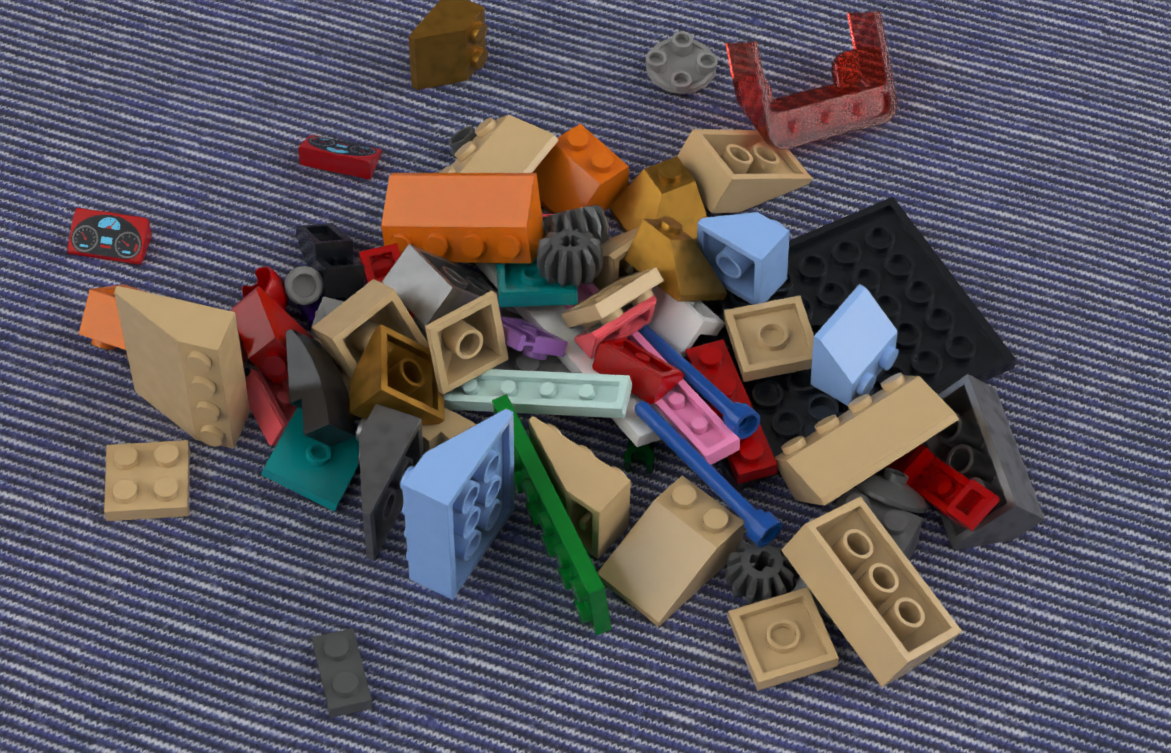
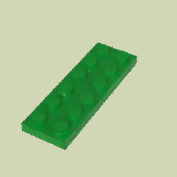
M508 395L493 399L492 404L495 414L505 409L513 412L515 489L518 494H525L528 501L525 503L533 525L540 524L544 533L541 535V539L550 558L556 556L560 565L557 567L559 577L566 591L572 589L576 597L573 603L583 624L590 622L596 636L612 630L605 587Z

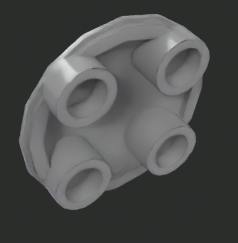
M678 31L672 35V38L657 43L646 54L645 60L647 75L653 83L667 92L677 94L695 93L707 87L715 77L718 64L717 56L706 45L694 40L692 35L685 31Z

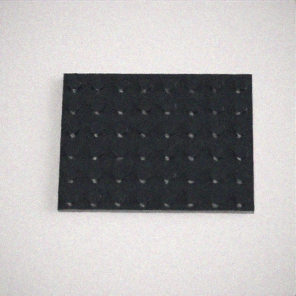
M894 197L789 240L787 280L766 302L800 295L815 336L860 284L867 288L896 328L898 356L889 370L882 369L877 375L875 384L869 392L870 396L882 389L880 384L884 380L898 373L906 376H920L938 395L967 374L984 382L1014 369L1015 357ZM725 289L727 295L724 300L701 301L723 322L724 310L752 304ZM725 324L717 336L700 334L692 347L724 340L751 405L760 415V425L774 457L783 452L781 447L789 440L798 436L806 438L816 431L814 426L819 421L831 415L839 417L850 410L844 403L810 384L811 369L743 382ZM689 385L701 397V395L691 385ZM727 457L716 462L728 482L737 491L774 476L770 475L738 484Z

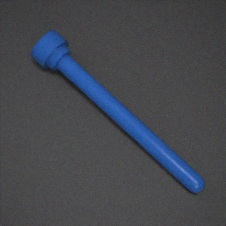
M648 325L638 330L670 365L682 371L684 374L683 379L723 414L724 424L740 440L748 438L757 430L760 424V415L746 403H734Z
M645 401L636 403L634 407L635 414L745 522L744 528L747 530L746 535L759 548H762L776 538L783 524L770 511L756 510L656 410Z

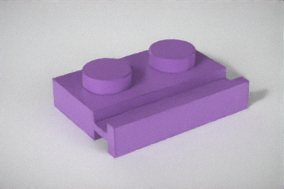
M501 316L506 345L517 351L524 349V355L538 360H546L547 355L564 357L567 341L525 319Z

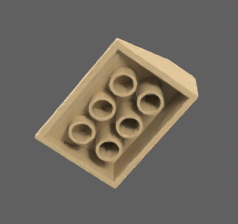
M117 286L114 294L135 392L195 440L202 441L209 446H224L234 449L250 413L235 312Z

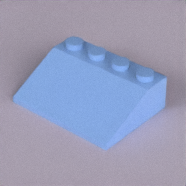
M508 409L493 415L425 452L415 467H408L401 479L400 488L403 490L404 504L402 513L405 515L404 537L407 541L406 560L409 567V579L449 599H454L515 510L513 412Z

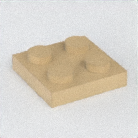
M657 267L623 276L581 301L578 305L563 312L561 316L568 328L583 324L584 328L588 329L600 322L604 325L620 317L623 314L621 308L631 303L633 306L652 297L654 295L652 288L664 280Z
M800 295L724 310V323L743 382L812 368L814 334Z
M188 440L106 445L104 503L106 521L189 516L190 447Z
M808 587L728 611V621L757 691L838 666V654Z

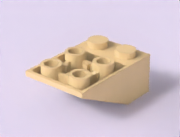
M532 416L529 419V439L586 551L599 559L629 527L631 480L619 468L610 467L596 458L587 447L577 445L563 436L554 425L545 424Z

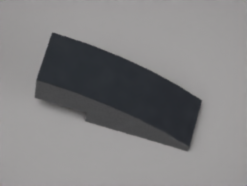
M333 223L296 226L297 239L307 266L314 268L323 278L324 288L322 294L325 297H351L365 286L364 265L353 256V240Z
M293 329L286 331L289 401L291 405L302 409L304 435L331 447L355 437L354 415L350 413L348 390L332 357L319 341Z

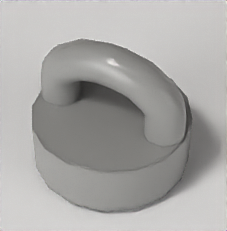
M299 266L287 274L284 287L290 300L297 304L308 305L319 299L322 295L324 284L323 278L314 268Z

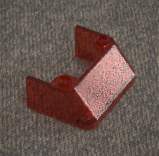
M881 11L847 13L853 49L843 51L834 58L831 66L834 84L773 99L769 82L764 78L758 42L739 41L725 43L736 100L770 147L788 149L887 123L895 116L898 102Z

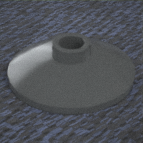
M886 468L884 474L875 473L855 486L862 493L902 510L925 513L929 506L917 491L906 484L909 476L896 469Z

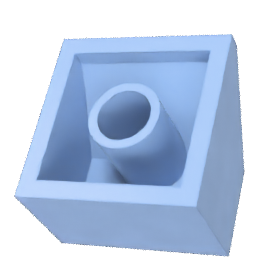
M758 212L707 217L702 218L697 223V245L724 288L752 305L764 303L787 280L790 230L786 229L780 222L771 220Z
M859 284L813 338L810 384L847 406L851 401L860 397V395L869 394L875 384L877 375L882 369L889 370L899 352L896 349V328L866 287Z

